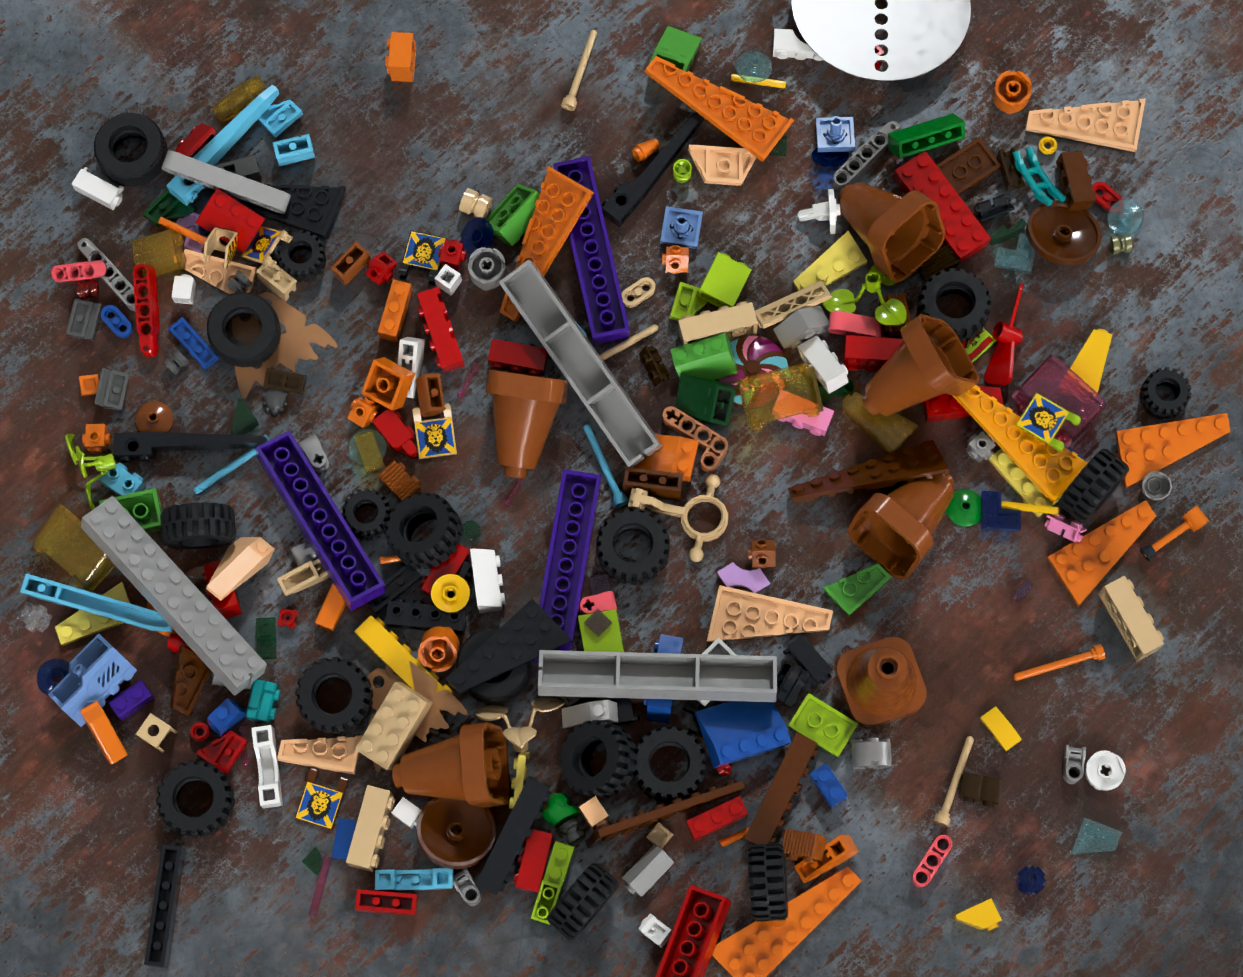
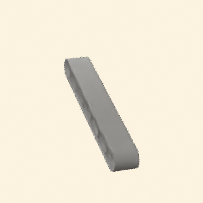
M171 150L167 151L161 167L162 170L214 190L218 188L228 195L281 214H285L291 195L284 191Z

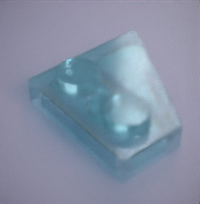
M1084 817L1071 853L1115 851L1122 831Z

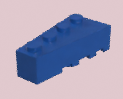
M661 634L660 640L655 641L654 652L682 654L684 638ZM672 699L644 700V705H647L646 720L665 724L670 723Z

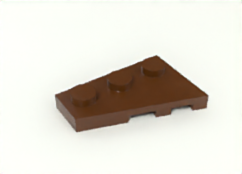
M180 646L170 707L189 716L211 670L196 653L183 646Z

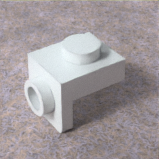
M651 913L643 919L639 930L647 938L661 948L670 939L672 933L670 928Z

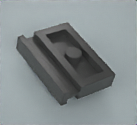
M75 299L66 335L94 341L103 307L102 304Z
M102 367L94 405L121 411L130 374Z

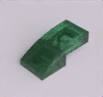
M1021 218L1009 230L1002 225L990 236L989 245H996L1017 236L1025 229L1027 223Z
M256 618V653L263 660L277 659L276 618Z

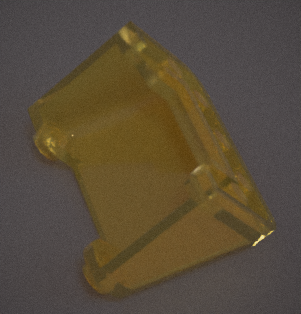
M802 363L736 380L748 429H752V431L763 429V425L767 424L766 422L799 414L815 417L820 415L819 412L824 411L814 366L810 363Z
M61 503L53 510L32 541L35 544L33 546L34 549L40 554L45 552L77 580L74 584L82 590L87 589L89 592H92L115 567V564L81 528V520Z

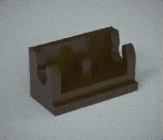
M1013 147L1008 152H1005L1004 149L999 150L996 157L1001 164L1000 171L1006 191L1025 187L1024 179L1014 163L1015 160L1012 152H1015V149Z
M267 368L263 386L301 394L304 391L303 386L307 375Z

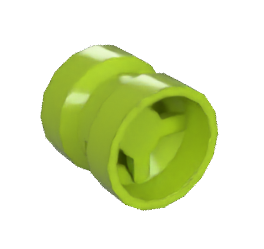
M679 159L674 163L673 177L677 182L684 183L690 180L691 163L686 159Z

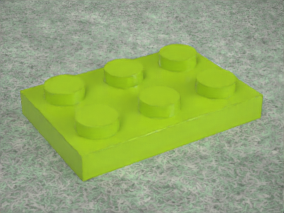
M808 693L788 727L817 742L819 747L838 758L857 728L858 723Z

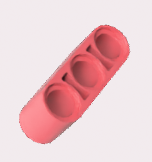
M101 260L67 263L54 266L51 275L56 282L98 278L105 275L106 265Z
M832 311L830 312L828 331L842 336L881 337L882 324L873 317Z
M940 835L933 841L912 874L911 881L915 887L923 888L931 881L951 850L952 841L948 836ZM944 840L947 843V849H939L937 842ZM927 857H934L937 861L936 866H929L927 864ZM923 873L926 876V882L919 883L916 880V874Z

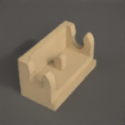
M262 264L256 271L257 280L285 302L289 299V293L291 291L295 292L297 280L277 264L274 268Z

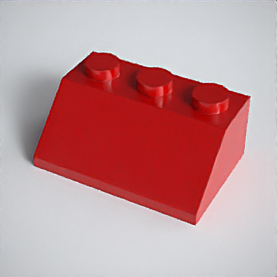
M203 123L195 126L191 130L190 135L180 141L175 152L193 158L217 135L215 129Z
M217 188L195 223L210 233L214 227L238 232L236 250L244 253L265 218ZM220 237L222 241L226 242L227 244L229 243L230 240L227 237Z

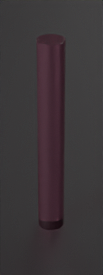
M324 856L309 911L310 915L317 916L331 857Z

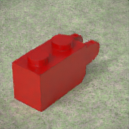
M387 409L372 420L374 427L394 452H401L403 450L412 459L418 456L417 448L413 443L415 441L413 437L415 433L409 425L405 426L402 423L403 418L397 410L394 412Z

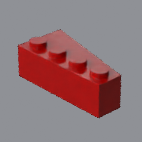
M439 286L417 293L420 303L417 309L420 317L424 316L426 323H423L426 334L430 333L432 339L429 340L431 350H436L438 357L434 359L437 368H442L443 373L464 367V361L454 336L445 304L442 301Z
M978 386L981 391L990 397L993 396L997 399V402L1004 406L1001 388ZM944 393L922 402L926 423L971 417L950 394Z

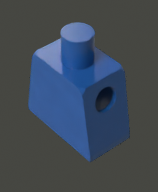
M227 698L207 717L208 726L221 738L245 717L246 710L235 699Z

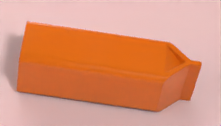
M332 583L315 620L317 627L334 633L346 606L334 583Z
M98 701L80 710L83 719L110 764H114L128 755Z

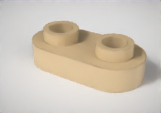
M644 277L622 292L624 306L633 308L655 293V282L651 278ZM647 286L650 289L648 291H644L643 287ZM628 297H633L634 300H633V301H628L627 298H628Z

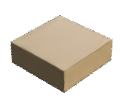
M658 822L646 838L663 849L674 834Z

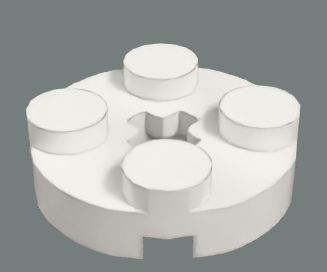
M1099 751L1093 754L1085 765L1086 778L1096 790L1109 791L1115 789L1123 781L1126 772L1123 760L1117 754L1115 755L1110 751ZM1102 766L1110 768L1108 776L1101 774Z

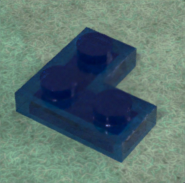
M982 491L981 530L1020 531L1021 510H1001V491Z

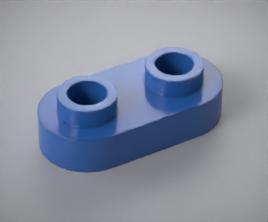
M107 305L102 309V320L117 337L127 338L132 334V324L116 306ZM110 314H115L112 319L109 318ZM123 327L127 328L124 332L120 331Z

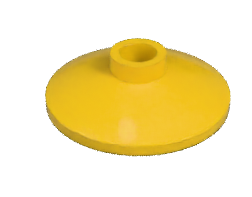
M447 574L434 582L431 589V598L438 609L453 613L466 606L470 598V589L462 577L455 574ZM453 592L455 595L453 598H449L447 594Z

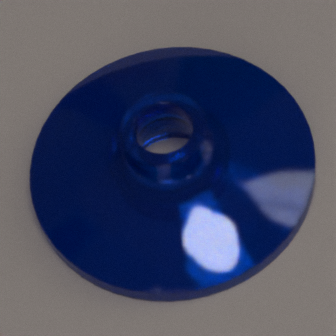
M816 148L813 150L811 158L819 166L835 168L842 166L849 159L848 152H817Z
M484 218L470 220L464 226L461 234V243L464 245L465 251L472 254L481 247L488 248L493 239V228L490 222Z
M51 659L40 667L37 673V684L44 694L49 696L48 694L60 683L55 682L57 676H61L62 681L69 673V662L63 659Z

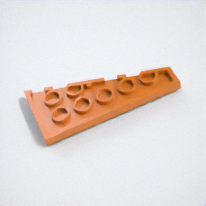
M1223 413L1115 431L1119 458L1129 467V472L1123 479L1124 488L1142 480L1149 472L1159 471L1231 432L1228 414Z
M1146 500L1084 535L1080 542H1072L1047 557L1078 607L1156 517Z

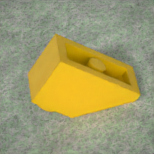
M992 898L953 916L958 922L980 930L987 928L988 931L999 927L998 922L1002 921Z

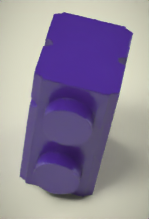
M139 680L133 687H129L108 703L118 718L124 721L153 701L155 697L142 680Z

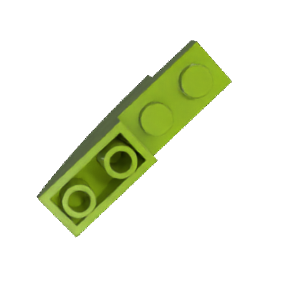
M555 841L530 919L550 925L547 917L558 902L570 866L574 846Z

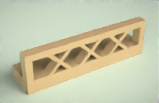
M822 281L814 283L755 310L758 327L765 329L787 319L798 309L813 307L831 299V294Z

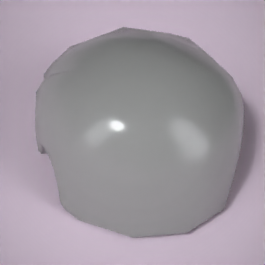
M1153 471L1143 478L1141 487L1143 493L1149 499L1161 500L1170 494L1172 484L1171 479L1160 471Z

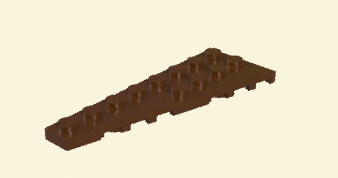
M934 440L913 447L904 448L895 453L886 454L877 459L868 460L859 465L850 466L841 471L832 472L820 478H814L802 484H795L793 487L788 488L793 504L816 500L819 496L823 495L829 498L835 497L836 493L848 491V494L854 493L855 489L866 488V491L894 486L899 481L911 483L914 482L915 478L920 477L933 479L932 475L942 473L948 476L950 472Z
M731 780L719 789L718 786L711 787L704 794H700V792L693 793L686 800H682V798L671 801V805L666 807L664 804L655 806L648 813H646V810L637 812L630 819L627 816L617 819L612 825L609 822L604 823L594 830V833L586 840L588 848H591L601 839L603 842H607L617 837L618 834L626 835L635 831V828L642 829L669 819L677 811L682 814L693 809L695 805L701 807L712 802V799L717 801L739 793L745 788L743 780L739 782Z

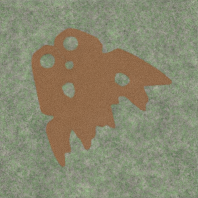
M264 292L258 296L269 299L272 302V307L280 323L285 326L286 333L281 334L280 343L277 349H275L276 351L273 352L269 359L262 362L260 368L254 369L251 366L237 367L235 365L238 387L243 399H246L255 381L263 388H266L263 385L266 370L270 366L276 368L278 363H281L295 372V365L298 363V359L306 361L309 359H319L309 342L317 343L323 348L327 345L335 348L338 347L334 339L319 325L310 324L305 326L306 316L269 292ZM251 315L250 320L246 322L241 321L239 316L232 320V333L237 340L243 342L240 346L251 344L259 337L262 327L256 316Z
M409 661L415 691L433 702L414 734L422 741L427 742L426 735L429 733L430 728L436 730L449 728L440 710L448 711L454 716L457 712L463 715L468 713L461 702L448 690L442 689L436 692V680ZM387 664L385 669L377 668L367 676L371 683V690H373V697H371L373 702L372 709H375L377 713L395 682H402L407 685L399 676L394 675L393 670ZM377 676H381L384 679V685L381 688H375L373 685V680ZM376 713L369 719L368 726L370 725ZM373 762L376 772L379 773L382 767Z

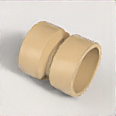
M468 188L461 199L459 211L466 214L473 213L474 217L484 221L491 209L493 198L484 194L479 196L477 191Z

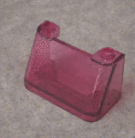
M1053 355L1045 359L1011 396L1017 404L1028 406L1035 394L1038 393L1067 411L1078 415L1081 418L1078 426L1065 420L1057 432V439L1063 442L1067 448L1097 420L1106 408L1104 399L1066 364Z

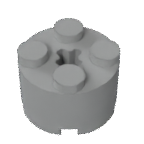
M481 247L470 255L468 271L474 285L485 291L500 286L499 281L507 276L505 259L502 253L494 248Z
M867 738V741L851 740L853 769L866 770V768L885 769L892 767L890 739Z

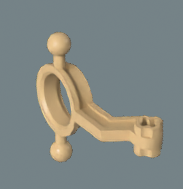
M710 474L705 480L708 487L706 495L692 498L684 507L663 503L654 497L648 496V491L643 489H631L628 508L632 510L640 508V511H644L647 508L652 512L681 518L684 532L695 540L694 548L689 551V558L693 562H699L703 559V542L718 539L725 532L728 525V512L725 505L718 498L713 497L715 489L720 485V478L715 474ZM700 502L714 504L721 513L719 526L708 533L695 531L688 523L690 509Z

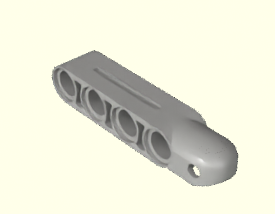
M896 121L888 122L879 132L873 134L835 172L832 182L833 188L840 192L846 185L853 184L885 152L889 146L888 133L901 130L900 124ZM879 140L882 141L884 144L877 145L875 141ZM868 153L871 155V157L865 158L862 154ZM854 165L858 167V170L854 171L849 167ZM843 178L846 182L839 183L837 179Z
M82 238L78 241L79 250L88 261L102 258L101 261L106 265V273L101 279L128 309L135 311V303H129L134 298V287L92 241L87 238ZM107 272H114L112 276L106 277ZM120 285H126L124 289L117 290Z

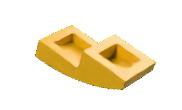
M996 706L980 717L982 723L990 730L994 739L1005 751L1021 741V737Z

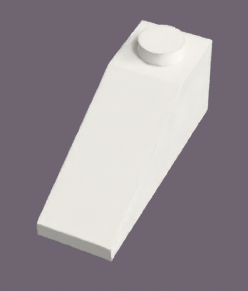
M405 337L399 341L398 365L415 373L407 395L408 398L415 397L416 379L419 378L424 358L425 339Z
M601 700L563 708V728H573L577 725H582L583 722L588 720L616 723L618 722L617 703L611 700Z

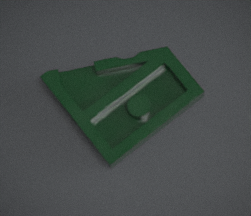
M167 189L143 213V216L156 227L163 226L158 223L161 216L173 222L187 217L196 211L190 204L186 206Z

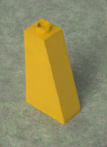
M1094 329L1060 383L1057 393L1094 403L1098 394L1112 334L1104 329Z

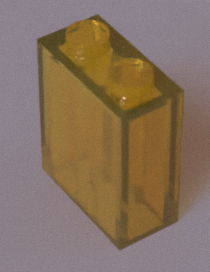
M169 229L131 241L135 266L137 264L152 265L156 270V277L186 269V256L182 248L183 238L175 230ZM144 268L143 271H142V274H143V276L145 277L147 271H146V269Z

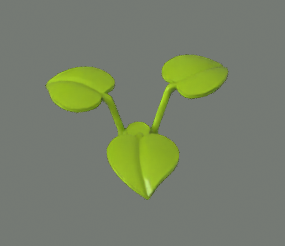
M875 265L866 274L865 283L862 284V288L855 299L851 291L839 289L831 293V299L822 302V305L828 312L842 311L853 314L856 311L855 303L859 301L864 290L867 289L870 293H878L882 305L876 308L875 318L880 324L900 326L905 323L907 318L905 306L901 301L891 298L886 303L884 302L880 289L881 283L890 286L897 282H893L879 272Z
M66 434V444L75 465H78L77 461H79V467L84 478L88 477L85 467L95 465L97 472L101 471L100 474L85 485L87 501L90 509L93 510L95 506L91 498V484L103 475H107L108 470L117 468L113 454L98 457H84L85 454L81 452L79 446H76L75 454L73 445L75 434ZM87 460H94L91 463H84Z

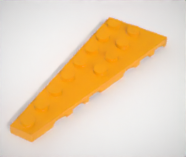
M977 385L961 396L952 395L1051 503L1067 490L1075 477L1088 464V462L1078 457V454L1074 451L1071 452L1064 447L1063 451L1059 452L1016 426L1021 417L1012 412L1013 410L1009 407L1006 408L997 402V399L993 396L990 397L981 391Z

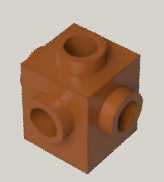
M759 539L751 541V548H748V560H752V568L776 567L774 540Z

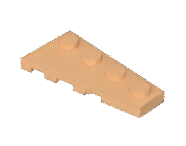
M188 249L184 250L180 264L182 269L229 295L235 292L226 283L235 277V273L238 270L252 282L249 287L243 290V293H251L256 271L258 270L256 267L233 261L225 268L224 259L210 256L205 263L203 262V253Z

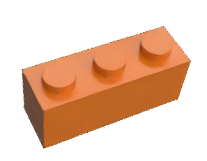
M393 279L378 329L380 339L398 343L413 293L410 283Z

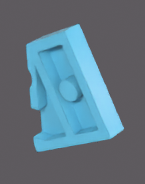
M287 100L280 104L270 105L259 117L258 121L276 138L300 118L303 112L291 100Z

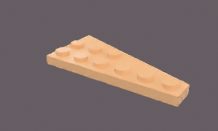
M1146 98L1139 99L1138 101L1125 100L1119 103L1107 102L1081 105V107L1073 108L1070 106L1064 107V109L1053 110L1051 108L1029 111L1025 131L1136 152Z
M719 585L707 642H714L718 638L722 641L829 631L833 610Z

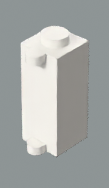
M87 167L81 169L72 182L75 191L111 210L119 206L122 201L123 186L120 185L117 188L89 173V168Z

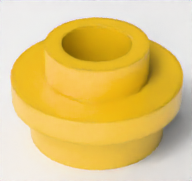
M1043 137L1039 141L1038 148L1041 153L1051 155L1057 149V142L1052 137ZM1049 144L1051 148L1047 149L1044 145Z

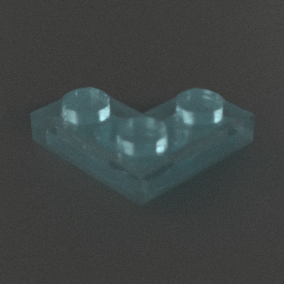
M1019 233L1016 250L997 247L994 267L1031 274L1035 250L1029 243L1027 234Z

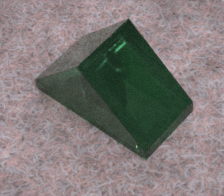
M238 398L231 435H245L259 426L257 419L242 398Z

